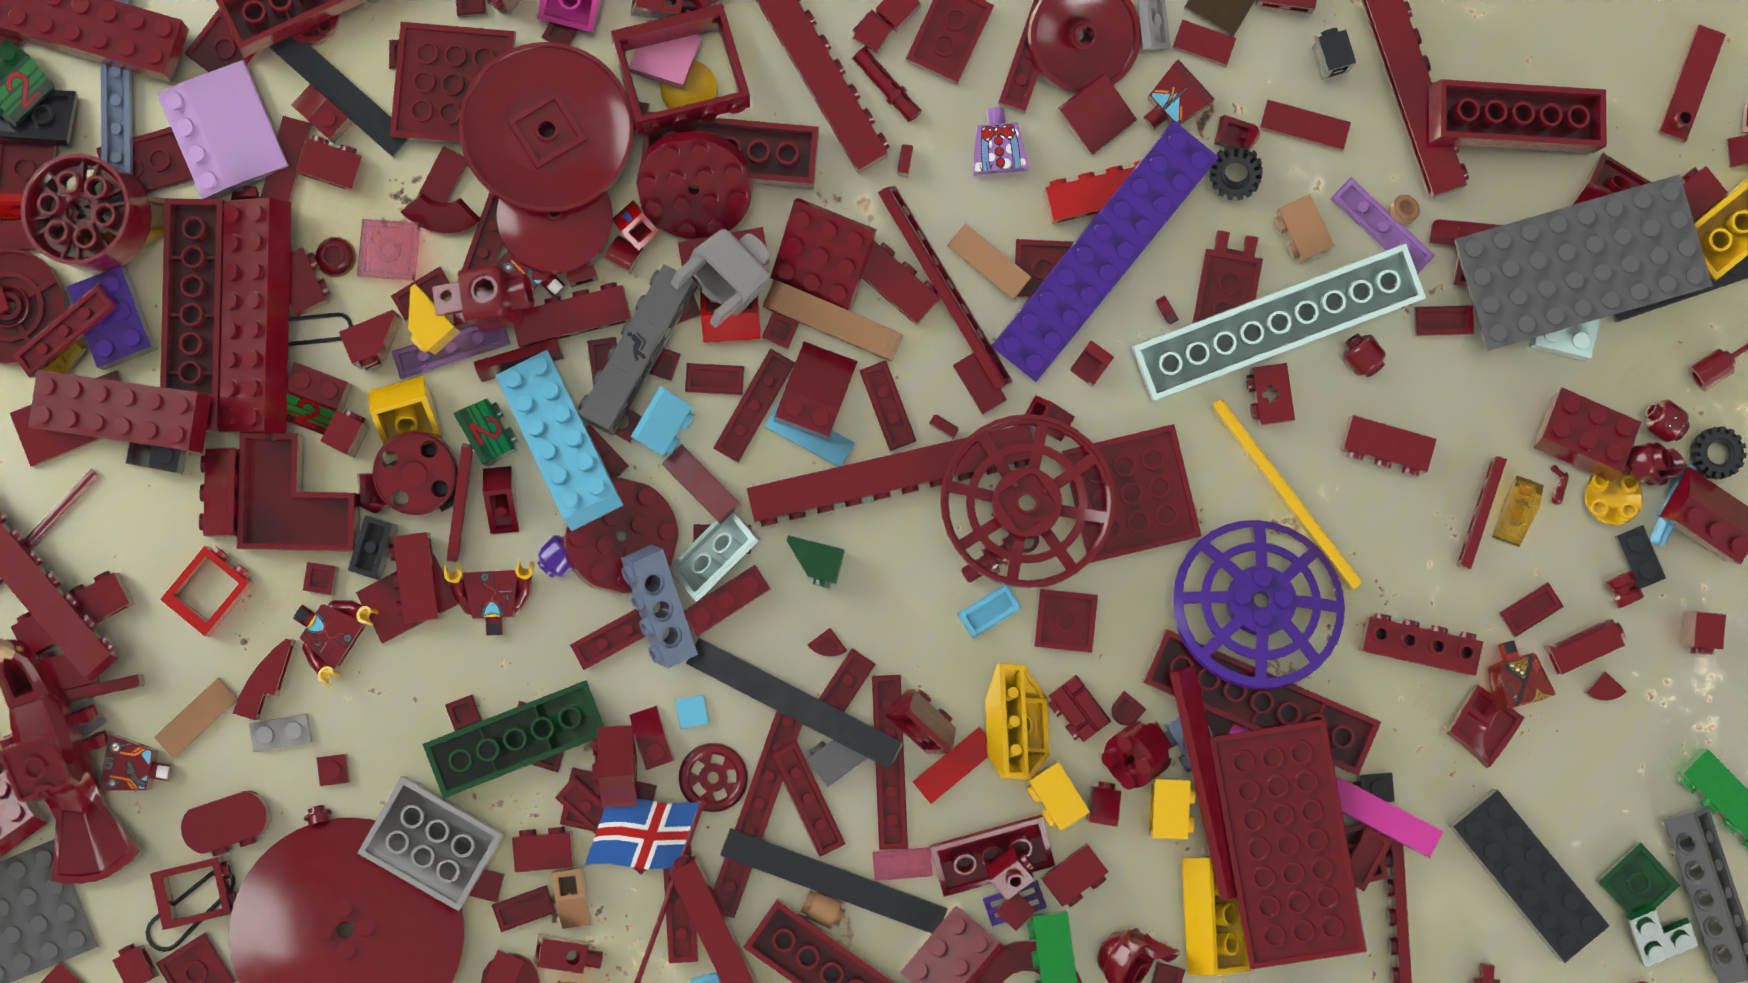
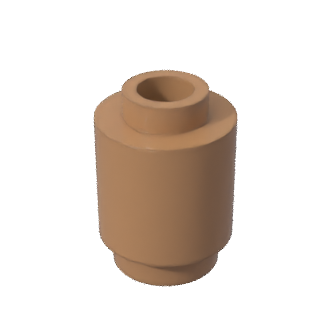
M809 891L800 912L806 914V918L831 929L833 924L839 926L846 910L841 908L843 902L820 892L814 893Z

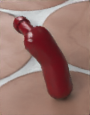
M1553 465L1550 468L1551 471L1555 472L1561 479L1554 487L1551 501L1555 505H1560L1563 502L1569 475L1567 472L1564 474L1557 465Z

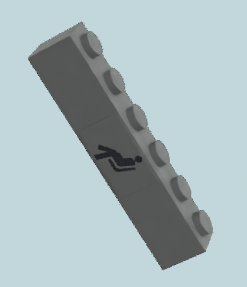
M663 264L660 271L656 270L652 275L649 283L650 289L646 296L642 295L639 298L635 307L637 311L632 320H627L622 328L621 335L623 336L618 345L614 344L607 355V360L609 361L603 370L600 369L593 380L594 387L589 395L586 394L579 404L578 409L580 412L578 414L583 421L612 436L617 431L698 288L695 280L690 278L676 290L670 283L677 270Z

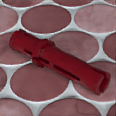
M867 47L860 49L852 60L860 66L870 80L882 91L887 98V103L889 105L893 104L908 123L916 119L922 110L906 93L907 89L904 86H900Z

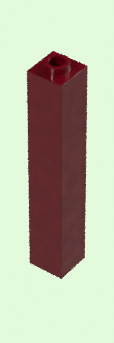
M683 855L672 861L673 866L669 868V875L721 982L758 983L697 856L694 855L689 858L688 855Z

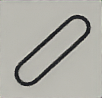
M338 312L289 317V322L342 317L348 322V328L353 326L348 315ZM340 336L288 342V346L341 341L342 339Z

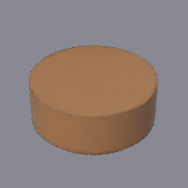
M1400 195L1390 204L1389 212L1397 223L1409 225L1419 216L1420 207L1413 197Z

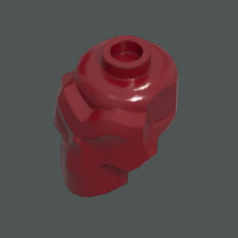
M1657 442L1633 446L1625 465L1628 475H1632L1638 482H1645L1648 486L1666 485L1669 478L1679 477L1686 469V462L1676 449L1667 450L1662 444Z

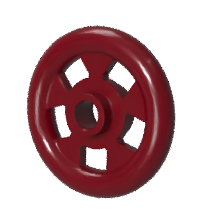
M707 743L694 748L686 755L679 769L678 780L681 792L688 802H697V799L700 798L692 788L699 782L702 788L706 790V793L701 797L706 798L708 801V805H704L702 811L721 812L731 808L742 798L747 787L748 773L743 759L734 749L720 743ZM712 754L725 757L722 766L710 762ZM697 761L704 764L698 776L691 772L692 767ZM735 769L736 782L728 783L726 771ZM715 772L718 774L719 779L716 783L708 781L709 773ZM724 788L727 797L716 801L713 792Z

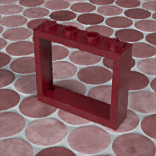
M723 4L611 31L613 49L638 135L643 133L655 134L664 128L672 126L679 128L686 126L692 121H708L721 114L729 112L737 114L746 108H750V93ZM718 29L737 93L643 115L625 51Z

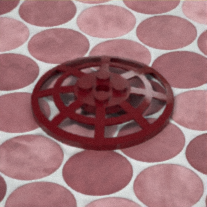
M1032 414L1012 415L994 420L966 438L955 451L947 466L940 497L941 516L946 534L961 558L986 578L1003 585L1018 588L1050 586L1076 575L1085 568L1099 553L1110 533L1116 502L1114 483L1109 467L1094 444L1076 428L1060 420ZM1011 426H1036L1033 443H1016L998 450L989 434ZM1048 428L1071 438L1086 451L1088 456L1073 465L1062 453L1045 446ZM980 442L988 457L977 467L969 485L952 481L961 459L972 446ZM1031 452L1028 468L1011 471L1003 458L1014 453ZM1042 455L1055 460L1066 471L1052 479L1048 474L1039 470ZM991 465L995 466L1002 477L994 491L977 487L983 474ZM1096 465L1104 485L1105 512L1088 509L1087 490L1081 474ZM1072 480L1078 492L1079 508L1062 505L1060 489ZM949 493L966 497L967 516L973 532L961 539H958L950 518ZM1028 495L1034 499L1035 507L1032 510L1025 511L1020 508L1019 499L1022 496ZM975 499L992 503V511L995 518L980 526L976 516ZM1059 516L1076 519L1069 535L1060 542L1051 530ZM1085 521L1103 523L1092 548L1080 561L1075 563L1066 549L1077 539ZM1000 528L1013 535L1014 540L1011 552L997 546L988 536ZM1042 536L1050 550L1039 554L1023 555L1026 538ZM980 541L995 555L1009 560L1007 577L983 567L970 556L966 549ZM1057 557L1066 569L1058 575L1044 579H1018L1021 563H1039Z

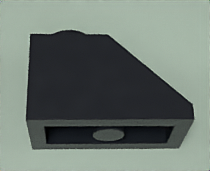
M130 442L126 464L183 475L188 451Z

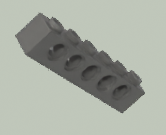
M1709 806L1678 812L1664 819L1666 830L1671 838L1676 853V861L1680 865L1685 880V888L1690 895L1694 907L1695 918L1699 922L1703 934L1704 945L1708 949L1713 964V972L1719 983L1748 981V923Z

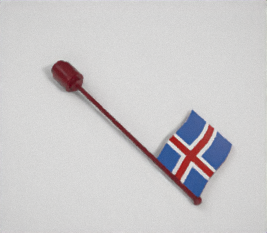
M700 797L697 799V802L665 803L637 798V806L605 807L584 866L591 864H614L640 869L670 868L673 866L672 861L687 854L703 807L708 805L707 799ZM672 879L634 983H640L675 888Z

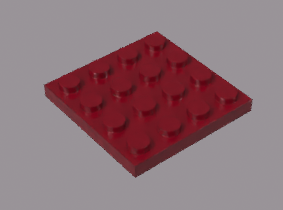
M401 22L390 137L461 143L459 116L464 96L475 76L485 65L498 55L515 48L516 32Z
M1174 424L1093 443L1109 467L1114 483L1116 502L1110 533L1101 550L1090 563L1202 536ZM1081 446L1061 451L1073 465L1088 456ZM1096 465L1081 474L1087 490L1088 509L1105 512L1104 485ZM1072 480L1069 482L1074 506L1079 508L1078 492ZM1085 521L1081 534L1086 554L1094 545L1103 523Z

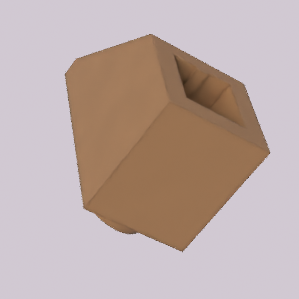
M583 867L552 872L555 902L562 929L591 925Z

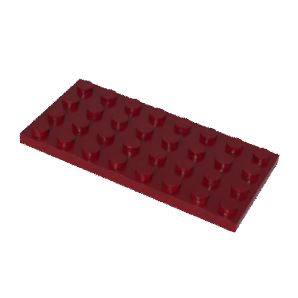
M1326 719L1209 738L1250 970L1367 952Z

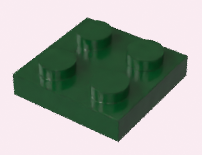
M1641 842L1632 847L1597 880L1598 884L1627 915L1650 905L1656 909L1681 886Z

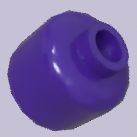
M553 535L539 549L537 554L539 561L537 564L552 578L555 576L565 577L572 569L565 558L561 536Z

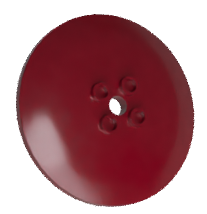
M537 42L521 45L498 55L475 76L461 105L459 134L462 151L468 166L477 180L490 193L505 203L523 210L553 213L571 210L593 201L616 181L624 169L631 152L634 120L624 87L616 75L602 61L574 46L556 42ZM543 124H550L554 127L555 133L548 138L542 137L538 132L539 127Z

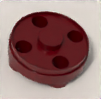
M409 430L390 438L378 451L373 464V482L377 493L389 507L408 515H422L438 509L452 495L457 483L458 465L453 451L440 436L422 430ZM433 441L437 445V453L434 455L426 454L422 448L423 442ZM385 451L394 452L398 458L397 463L394 465L386 464L383 460V453ZM437 480L444 481L448 485V492L438 494L433 489V483ZM401 490L407 493L408 502L405 504L397 503L393 497L394 492Z

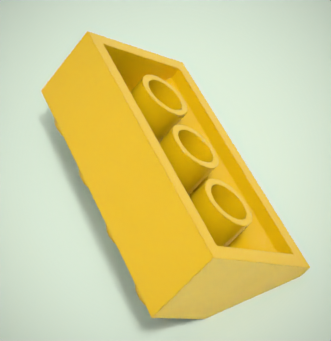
M1748 177L1694 220L1709 275L1715 281L1748 255Z
M1211 856L1182 858L1187 974L1218 976L1252 971L1249 967L1238 898L1234 897L1230 900L1221 901Z

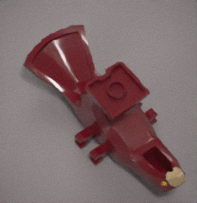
M0 639V687L9 710L12 732L4 735L3 739L0 740L3 749L0 750V759L16 799L22 802L45 800L56 819L51 881L65 885L82 884L110 877L113 873L121 870L123 866L132 862L140 852V849L127 829L107 807L102 791L99 790L100 784L96 766L90 751L107 745V731L103 730L84 738L79 726L82 723L96 719V716L99 715L95 704H91L73 712L69 700L54 686L53 680L44 670L34 652L22 640Z

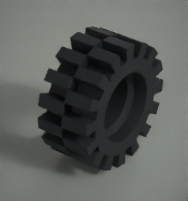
M1235 144L1234 148L1227 145L1224 151L1220 149L1217 152L1219 158L1210 168V182H1213L1212 187L1214 190H1219L1220 196L1223 197L1226 194L1229 200H1232L1234 196L1237 197L1238 201L1242 200L1244 195L1248 198L1252 196V191H1257L1261 183L1263 167H1261V158H1257L1255 150L1250 152V147L1245 145L1243 149L1240 148V144ZM1231 163H1240L1245 166L1248 174L1242 181H1231L1225 174L1226 167Z
M1722 426L1702 431L1701 434L1694 438L1695 442L1690 447L1692 449L1690 458H1693L1694 461L1692 465L1698 468V473L1706 475L1705 478H1714L1716 480L1731 477V475L1739 472V468L1743 467V459L1747 456V453H1744L1746 445L1741 442L1742 437L1734 433L1735 430L1726 429V427ZM1714 442H1721L1728 449L1729 455L1723 464H1715L1708 457V448Z

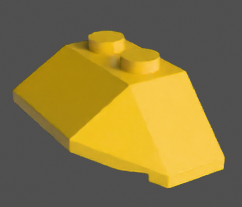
M997 664L985 698L987 753L1002 779L1030 780L1050 755L1047 696L1036 680L1029 674L1030 671L1026 665Z

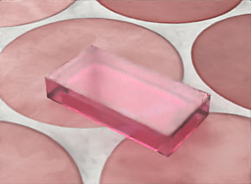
M930 847L872 851L875 881L932 876Z

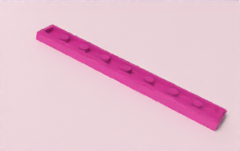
M1234 723L1228 734L1249 730ZM1336 776L1343 814L1430 859L1444 831Z

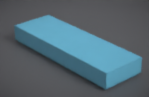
M780 402L777 403L765 425L767 429L837 467L843 466L855 442L833 430L827 442L774 422V416Z

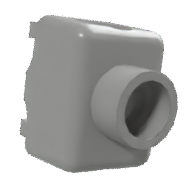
M721 229L693 250L689 261L676 271L670 284L677 290L694 276L702 287V293L711 302L721 304L715 310L710 320V323L717 328L730 315L737 317L760 294L769 277V271L763 265L769 260V253L762 241L756 236L747 233L740 240H737L728 230Z

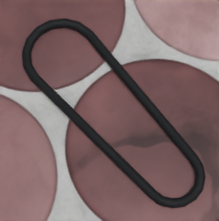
M214 870L173 901L174 906L212 877ZM233 873L230 890L234 889L236 883ZM220 898L206 912L213 911L221 903ZM158 913L147 924L145 931L146 940L155 950L162 952L171 951L202 921L194 923L173 945L159 947L150 938L151 926L160 918Z

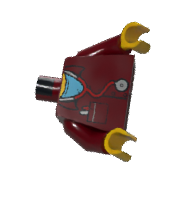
M519 559L515 570L464 572L463 577H461V564L457 562L456 572H449L447 565L444 566V577L449 582L453 596L464 613L471 615L472 619H485L486 636L503 635L502 618L515 617L517 612L523 610L532 594V572L535 565L533 561L530 562L528 569L521 566V559Z
M333 600L328 605L321 604L316 613L304 605L299 607L293 619L306 627L300 636V639L303 641L302 650L309 665L318 674L320 682L331 687L332 685L328 682L330 676L340 677V674L334 669L340 668L367 625L373 626V623L369 622V615L371 613L378 614V610L363 606L353 600Z

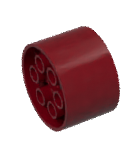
M65 154L46 162L30 178L21 202L23 227L33 246L43 255L54 261L86 272L102 273L118 266L126 265L141 251L151 229V205L147 193L140 182L127 171L88 154ZM87 170H94L92 176L87 179ZM74 176L76 178L75 186L68 190L67 181ZM102 182L104 185L103 191L97 195L95 186ZM123 193L125 202L112 204L110 199ZM55 198L56 207L53 211H51L52 203ZM81 207L89 209V214L92 217L91 220L86 218L87 215ZM111 210L112 218L109 222H106L103 215ZM60 226H64V236L61 239H57V229ZM109 231L116 235V238L110 244L102 233ZM92 232V241L85 245L84 239ZM73 241L76 244V258L68 256Z

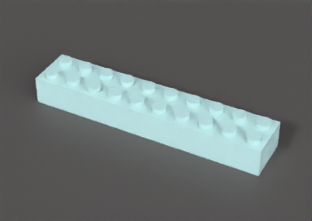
M1401 244L1131 346L1150 399L1155 401L1426 299L1408 247L1406 244Z

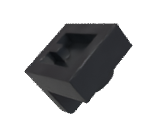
M1392 772L1356 775L1357 781H1353V785L1386 802H1395Z

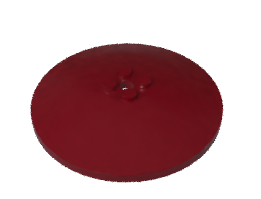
M354 817L331 819V821L319 822L311 827L307 825L280 839L257 860L248 872L236 896L230 918L229 949L231 962L238 983H454L464 949L465 923L463 910L461 907L457 911L358 854L360 847L376 820ZM343 923H350L354 928L352 936L346 939L340 938L337 935L338 927Z

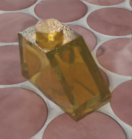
M1516 475L1505 497L1492 535L1493 538L1520 547L1540 508L1543 484Z

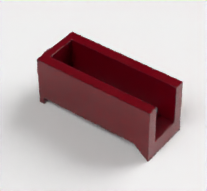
M1607 619L1605 622H1601L1556 643V647L1550 645L1543 646L1556 674L1561 673L1562 675L1625 646L1623 639L1626 636L1619 622L1615 623L1613 619Z

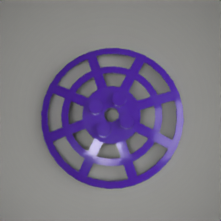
M1261 520L1239 521L1226 524L1211 531L1201 538L1187 553L1177 571L1173 584V617L1178 634L1187 650L1210 673L1228 683L1244 688L1258 690L1277 689L1305 679L1316 671L1331 655L1340 638L1344 624L1345 605L1343 590L1331 562L1320 548L1306 536L1292 528L1274 522ZM1253 527L1254 542L1237 545L1224 553L1210 543L1218 536L1229 531ZM1265 528L1288 534L1302 542L1309 549L1303 555L1297 557L1294 553L1283 547L1267 543ZM1202 551L1214 562L1204 577L1201 591L1183 592L1188 569L1198 553ZM1255 551L1256 566L1241 570L1230 560L1240 553ZM1267 552L1278 554L1292 562V564L1284 572L1268 567ZM1317 557L1323 563L1332 579L1337 601L1322 599L1320 596L1317 581L1311 570L1307 567ZM1220 568L1233 578L1227 591H1211L1213 579ZM1300 572L1309 584L1312 597L1296 595L1290 581ZM1254 595H1265L1269 602L1268 606H1257L1254 602ZM1201 603L1205 621L1210 631L1214 634V637L1203 647L1198 644L1189 629L1183 604ZM1211 603H1226L1228 614L1232 620L1222 629L1214 617ZM1296 607L1312 609L1309 624L1303 633L1291 621ZM1321 610L1337 613L1333 633L1325 648L1318 654L1308 640L1318 625ZM1239 628L1247 633L1256 635V649L1243 646L1230 637ZM1282 629L1293 640L1291 644L1282 648L1268 650V635L1275 634ZM1224 645L1238 655L1255 659L1254 677L1245 676L1231 671L1217 663L1210 656L1220 646ZM1300 649L1310 662L1304 668L1291 674L1266 678L1267 660L1282 658Z

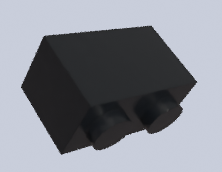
M1337 28L1321 32V36L1317 38L1312 46L1321 80L1348 73L1356 64L1347 30L1339 32Z
M365 515L347 571L380 580L389 553V544H392V537H394L397 525Z

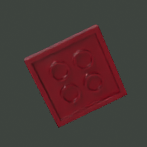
M797 198L793 202L770 279L777 280L849 310L852 308L877 229Z

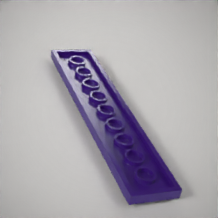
M1173 120L994 340L991 347L1037 382L1219 157Z

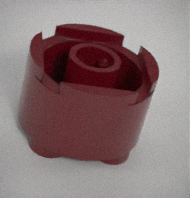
M1141 721L1131 723L1108 740L1105 750L1101 755L1103 764L1108 767L1113 777L1127 790L1145 786L1166 771L1171 764L1172 757L1169 758L1168 751L1171 749L1170 742L1164 732L1152 723L1143 724L1140 723Z

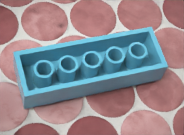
M548 350L495 375L559 512L569 529L573 531L623 506L584 421L578 414L579 411Z

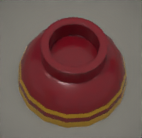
M342 237L324 239L318 245L315 252L319 265L318 269L329 277L347 275L356 263L354 246Z

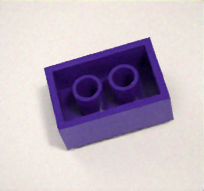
M118 266L66 286L71 301L74 304L95 285L103 284L119 306L85 335L97 368L106 370L158 350L126 268Z

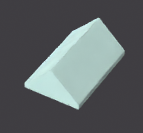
M733 512L722 524L715 520L671 564L669 569L689 595L698 602L761 538Z

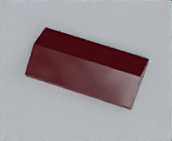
M1042 814L930 845L943 896L992 884L989 880L986 866L1012 847L1020 855L1025 853L1034 865V868L1031 869L1032 872L1054 867L1055 862Z

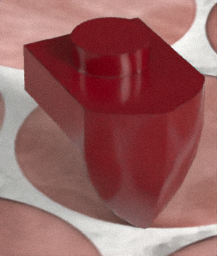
M1223 115L1219 120L1214 144L1222 147L1230 145L1231 148H1234L1235 144H1240V148L1244 149L1246 145L1251 149L1258 142L1260 131L1254 123Z
M357 473L359 506L375 514L386 509L388 505L376 491L373 473Z

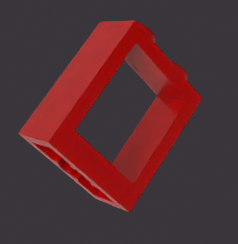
M216 545L213 549L209 546H204L160 599L203 636L207 637L212 635L254 584L249 579L251 574L239 564L235 567L226 560L229 556ZM207 558L239 583L209 620L177 595Z

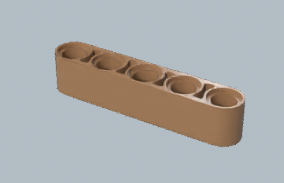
M773 280L763 304L764 308L772 312H777L888 361H893L903 334L777 280Z

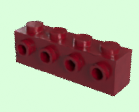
M1374 613V617H1366L1359 651L1466 675H1477L1483 641L1476 640V634L1459 631V636L1447 634L1448 628L1431 625L1430 630L1419 628L1420 622L1403 619L1402 624L1391 621L1392 616L1381 613Z

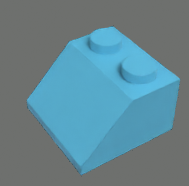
M660 386L631 437L663 457L666 456L667 452L672 455L680 442V439L677 438L681 428L687 429L695 414L691 413L692 405Z

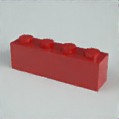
M1140 161L1134 162V167L1123 169L1122 165L1105 169L1106 174L1095 176L1094 172H1088L1078 175V180L1067 182L1066 178L1049 182L1050 186L1046 187L1044 192L1052 224L1097 214Z

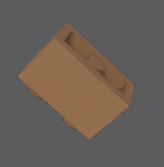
M1310 194L1276 211L1277 217L1274 218L1276 226L1281 234L1286 233L1290 242L1287 244L1288 251L1293 259L1298 258L1300 264L1331 250L1335 246Z

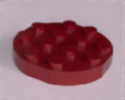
M704 131L669 134L655 142L644 154L636 180L641 208L646 216L665 232L685 239L710 237L721 229L728 231L733 229L746 215L753 191L749 165L740 150L726 139ZM690 185H696V186H698L699 188H698V189H694V188H691Z
M7 248L0 249V282L3 285L8 302H13L16 308L12 313L5 312L0 314V364L18 365L19 363L13 354L68 309V297L54 269L47 262L29 252Z
M611 478L623 506L573 531L564 523L561 540L565 558L579 579L592 588L623 595L632 593L630 584L623 577L622 568L624 566L621 558L649 545H654L663 549L668 566L670 567L679 535L674 513L668 502L658 491L647 484L624 478ZM623 530L626 532L627 536L624 541L617 539V531ZM651 575L647 577L645 587L650 585L652 581Z

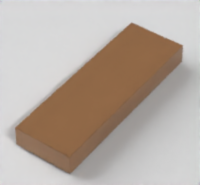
M967 224L962 226L947 245L1013 300L1017 298L1032 279L1031 276Z
M217 678L154 738L174 759L238 700V697L220 678Z

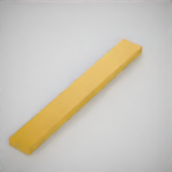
M1219 399L1211 405L1212 411L1314 544L1328 558L1350 590H1354L1362 584L1355 571L1226 403Z

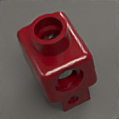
M496 265L459 270V282L432 287L436 316L453 314L455 326L471 324L484 332L519 325L522 321L521 310L533 308L535 301L532 282L527 274L513 276ZM446 292H451L452 294L449 301H444V294Z

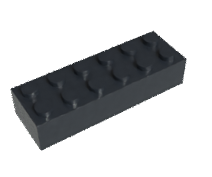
M1491 789L1448 824L1449 828L1559 961L1566 963L1610 926L1499 790Z

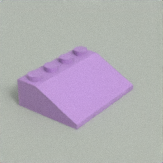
M244 60L183 81L157 94L202 199H220L235 190H239L289 166Z

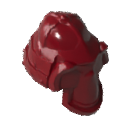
M1139 928L1114 932L1107 940L1101 943L1097 961L1108 983H1141L1155 959L1171 962L1181 953L1178 948L1153 939L1148 933L1143 934Z

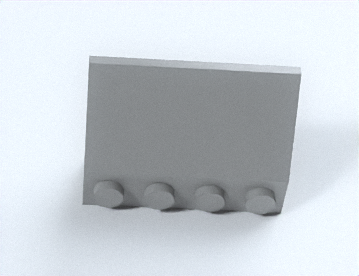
M402 776L360 847L358 854L459 911L506 833L449 800L443 799L442 796L407 776Z

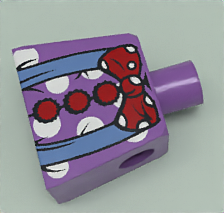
M1003 107L987 109L988 125L977 126L973 176L1028 171V160L1018 123H1005Z

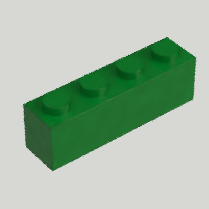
M1701 748L1677 772L1683 778L1680 783L1690 793L1693 794L1696 791L1703 799L1700 802L1702 806L1708 805L1712 815L1716 812L1723 819L1721 825L1733 836L1737 833L1744 840L1741 845L1748 852V789L1709 749Z
M1064 910L1032 915V922H1027L1029 940L1035 939L1036 951H1032L1031 955L1033 969L1039 968L1040 980L1035 981V983H1077L1068 912Z

